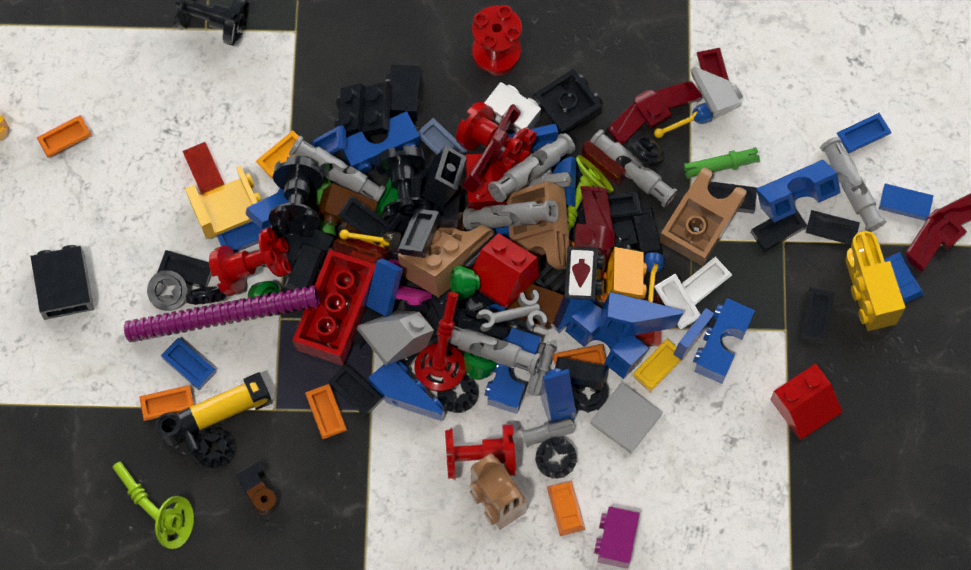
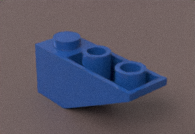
M610 292L602 306L600 331L627 337L672 329L679 322L683 315V310Z
M400 361L386 366L383 364L368 378L369 385L383 397L386 403L439 421L444 419V412L442 411L444 407L435 397L431 399L425 393L427 391L425 386L418 379L413 381L408 376V369Z
M560 368L548 371L546 376H543L541 401L549 424L568 418L571 420L575 419L576 410L568 369L562 371Z

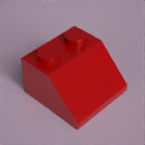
M466 154V179L482 154ZM502 157L499 161L494 159L489 166L486 165L479 175V179L482 182L474 193L467 190L468 208L480 210L485 206L507 205V196L505 201L497 202L488 190L489 183L497 182L505 173L501 166Z
M499 233L481 249L472 269L475 275L479 276L480 285L478 291L504 308H507L520 293L524 292L539 277L537 257Z
M816 363L774 390L770 399L800 441L842 414V409L831 383Z

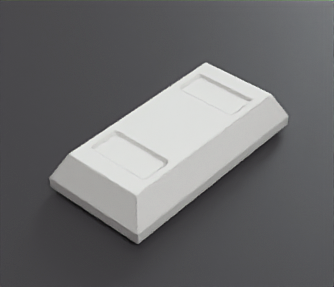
M714 257L684 281L682 285L694 305H696L730 278L732 274Z
M676 274L654 286L665 306L683 310V315L677 323L680 330L698 319L700 313Z

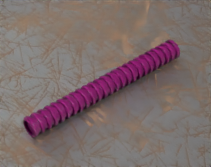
M312 285L309 289L307 287H302V290L296 288L294 292L291 290H287L286 293L280 291L278 295L276 293H271L270 296L264 294L262 298L260 295L256 296L255 299L248 297L247 300L245 298L240 299V302L233 300L232 303L227 301L224 305L222 303H217L216 306L211 304L209 308L202 306L201 309L195 307L193 311L190 308L186 312L179 310L178 313L174 311L170 315L168 313H164L163 316L158 314L155 318L153 316H148V319L142 317L140 321L138 319H133L132 322L126 320L124 334L126 339L132 343L135 339L137 341H142V338L148 340L150 336L157 338L158 335L164 337L165 334L169 336L173 332L175 334H179L180 331L185 333L188 329L190 331H195L196 328L201 330L203 326L205 328H210L211 325L217 327L219 323L222 326L226 325V322L233 324L234 321L238 323L242 319L244 321H249V318L254 320L257 316L264 318L265 315L270 317L273 313L275 315H279L280 312L286 314L288 311L292 313L296 309L298 311H302L303 308L308 310L311 306L318 308L320 304L317 288Z

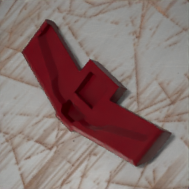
M692 81L683 82L657 91L646 90L635 97V101L607 128V131L616 143L619 142L623 146L645 123L650 129L655 128L671 118L672 113L669 109L696 101L700 102L702 94Z
M514 104L510 105L502 115V120L496 133L467 179L463 182L462 186L468 191L474 193L482 182L479 179V175L486 165L489 166L494 159L499 161L506 149L503 145L509 136L506 130L509 124L515 123L521 114Z
M580 186L586 224H576L574 247L601 249L602 254H605L607 264L615 242L607 189ZM601 270V278H600V280L602 279L604 270Z
M971 193L940 209L934 210L926 218L925 224L906 251L907 260L920 273L924 271L941 244L949 250L966 235L967 231L962 225L971 221Z

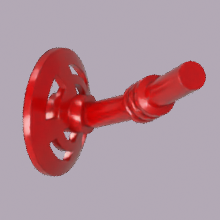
M454 292L448 293L443 319L439 321L440 325L437 331L439 336L438 343L424 348L418 354L414 365L416 378L425 388L437 392L448 391L456 387L462 381L466 371L464 357L461 352L455 347L448 345V340L452 338L455 325L453 318L458 300V294ZM448 350L453 354L451 356H448L446 352ZM428 354L424 364L425 368L421 369L422 359ZM433 358L432 366L428 367L429 361ZM451 363V368H450V370L447 372V370H448V364ZM455 363H459L458 373L452 378L451 375L455 371ZM430 374L438 378L443 377L444 383L431 382L427 377Z

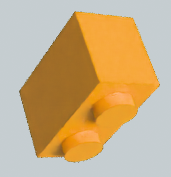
M614 247L607 261L606 299L610 292L640 300L645 298L647 287L646 284H643V278L646 274L647 264L643 262L644 252Z

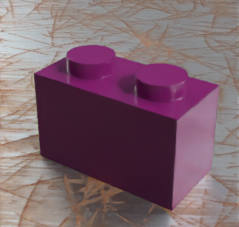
M609 506L607 514L602 513L599 529H604L602 539L597 538L594 554L599 555L597 563L629 568L639 512Z

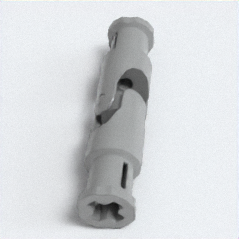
M599 130L590 140L589 148H595L604 156V160L627 178L633 179L641 190L648 195L652 194L662 202L661 206L664 208L677 195L678 190L676 188L672 189L662 181V177L655 171L644 167L643 163L624 146L608 138L604 130ZM624 156H627V157H629L630 159H632V161H631L630 163L626 164L625 167L623 168V166H622V159H623V157H624Z
M565 133L558 135L557 140L551 144H545L524 159L523 162L512 167L504 173L500 180L489 183L488 190L491 196L497 202L505 201L507 195L522 189L532 179L537 178L559 163L560 158L564 155L573 153L575 151V144L571 137Z
M300 135L288 153L290 156H303L316 161L315 166L319 167V169L320 167L323 168L325 177L339 183L345 189L377 202L386 188L383 185L378 186L368 180L367 175L346 165L343 161L319 146L315 148L304 141ZM324 163L333 164L331 171L326 168Z
M839 137L831 138L824 142L820 149L826 153L830 160L829 166L837 173L838 181L842 184V188L857 215L861 216L866 225L865 230L873 232L885 225L887 221L885 218H881L875 207L876 202L862 177L859 176L850 155L846 154L840 144L841 139ZM860 188L862 195H857L855 191Z
M546 200L545 203L539 204L536 202L485 206L480 210L466 208L463 212V224L467 230H473L480 225H485L489 228H500L503 226L537 224L539 221L552 223L558 219V206L552 200Z
M454 326L452 338L448 340V343L458 346L459 350L492 360L513 369L517 367L529 371L533 376L538 372L542 360V355L539 353L536 355L522 350L520 346L466 328L461 329Z

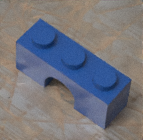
M404 112L390 119L389 131H386L388 137L382 143L373 144L368 142L362 131L347 137L345 149L341 150L347 165L364 174L376 165V156L386 149L395 147V151L403 150V146L419 147L420 136L408 113Z
M823 159L756 188L760 207L773 222L796 213L794 201L798 198L812 197L819 203L841 193L837 173Z
M728 298L724 305H718L713 316L717 321L714 327L708 326L703 338L704 341H707L704 349L698 348L693 362L696 363L694 372L723 384L735 354L726 351L722 347L720 340L726 336H734L743 340L755 310Z
M589 301L572 316L565 332L583 347L594 340L604 342L610 349L604 364L624 379L641 363L649 348L634 336L622 337L600 331L602 309Z
M511 328L510 334L505 339L503 338L502 341L520 346L522 350L536 355L539 344H541V337ZM497 363V367L493 371L496 373L494 381L488 382L484 396L488 397V405L517 414L525 392V384L511 378L509 372L512 368Z

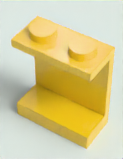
M241 166L236 167L240 179L203 194H198L195 185L185 188L206 240L252 221L246 216V208L261 201L258 192L253 193L251 189L255 187L249 173L244 174Z

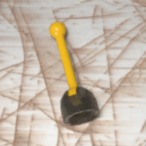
M345 229L339 233L340 238L344 240L354 238L381 242L386 250L399 252L398 248L401 240V233L388 232L383 238L349 233Z

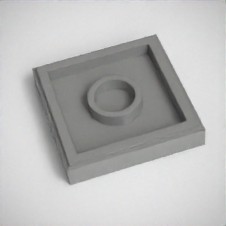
M621 382L590 421V424L632 454L663 412Z

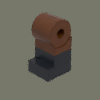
M257 461L236 474V477L255 509L263 515H268L275 511L277 500L274 492L266 488L260 479L265 473Z

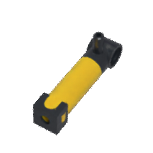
M260 372L244 378V383L177 413L168 412L159 416L156 421V430L163 443L175 446L184 440L189 453L196 454L199 451V447L193 433L252 407L258 410L272 404L271 396ZM176 426L174 431L165 432L168 427Z

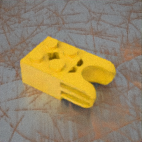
M869 231L859 232L852 240L851 248L847 251L845 261L853 283L851 293L855 301L858 300L860 306L858 311L860 321L866 325L867 331L896 325L906 308L891 262L884 261L878 239L873 233Z

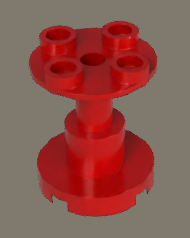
M508 5L489 6L474 16L472 33L475 39L472 47L473 60L479 69L490 72L491 75L509 73L516 67V63L521 56L519 38L522 24L518 15Z
M477 102L469 108L467 113L470 116L466 121L461 120L456 133L457 143L467 150H473L480 144L487 147L499 127L498 124L493 122V108L483 102ZM526 127L518 131L513 138L508 136L503 145L506 147L501 163L503 171L507 172L532 154L530 149L537 136L535 131Z
M268 227L261 230L259 234L260 250L249 253L244 250L235 253L226 245L214 249L215 251H212L209 255V267L212 276H218L221 282L217 284L218 288L227 296L243 292L246 284L245 277L253 275L256 268L264 264L277 277L291 273L286 253L289 251V246L285 238H279Z
M513 424L502 425V438L482 439V444L454 446L453 428L445 430L446 454H452L446 455L448 479L456 480L455 462L481 460L490 453L495 458H498L501 464H504V468L510 477L516 476Z

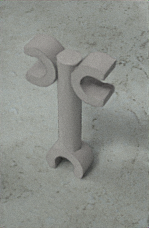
M536 290L531 292V301L525 298L524 293H520L518 302L521 307L496 313L485 309L479 311L476 316L477 319L486 318L488 320V323L482 324L481 331H489L495 323L528 316L526 325L529 329L534 327V318L540 321L541 326H545L547 317L540 311V306L537 303L539 300L538 292Z

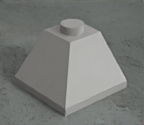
M697 67L690 69L692 78L714 120L741 106L739 99L743 97L737 85L732 86L729 80Z
M403 310L394 311L391 315L376 318L357 327L359 333L385 366L421 352L427 347L434 331L420 312Z

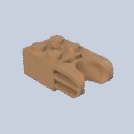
M702 168L661 232L660 237L662 244L702 267L710 257L746 196V190L741 187H736L731 195L724 199H717L710 195L708 186L711 182L712 171L707 168ZM697 227L699 228V232H693L691 231V229Z
M546 181L520 189L517 192L513 191L507 195V204L536 202L539 204L545 203L546 200H552L557 203L558 219L556 222L539 221L537 224L509 226L510 241L537 257L538 268L541 257L546 253L547 261L552 267L558 270L566 269L569 233L565 188Z
M459 212L458 227L437 228L424 258L398 254L400 268L403 269L402 276L433 295L440 297L450 288L451 270L457 265L464 267L463 262L494 235V230L485 225H480L471 231H463L465 228L463 213Z
M490 453L472 465L471 484L469 485L471 491L469 492L477 504L482 503L486 510L484 515L492 526L496 524L500 530L526 513L527 500L498 458H495Z

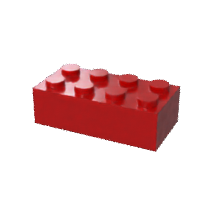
M329 249L315 283L319 293L320 304L318 308L311 306L310 309L304 310L292 340L296 351L344 366L357 333V327L360 325L367 308L366 303L376 264Z

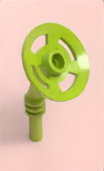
M580 155L576 157V161L583 176L580 178L581 181L575 190V207L568 206L566 208L569 234L571 228L575 226L576 217L578 216L577 209L582 201L580 186L606 188L608 193L614 191L606 177L592 163Z
M117 462L113 469L127 487L128 495H131L130 498L134 500V503L136 505L139 504L156 521L155 531L160 544L169 549H176L182 546L189 538L194 524V513L190 502L184 497L173 496L167 499L158 509L147 498L148 494L144 493V488H141V484L135 482L122 462ZM171 503H176L173 509L169 508L166 510V507L168 505H170ZM182 510L184 511V517H185L184 526H182V524H183V515H182V512H181ZM175 532L178 534V537L173 541H167L168 535H172Z

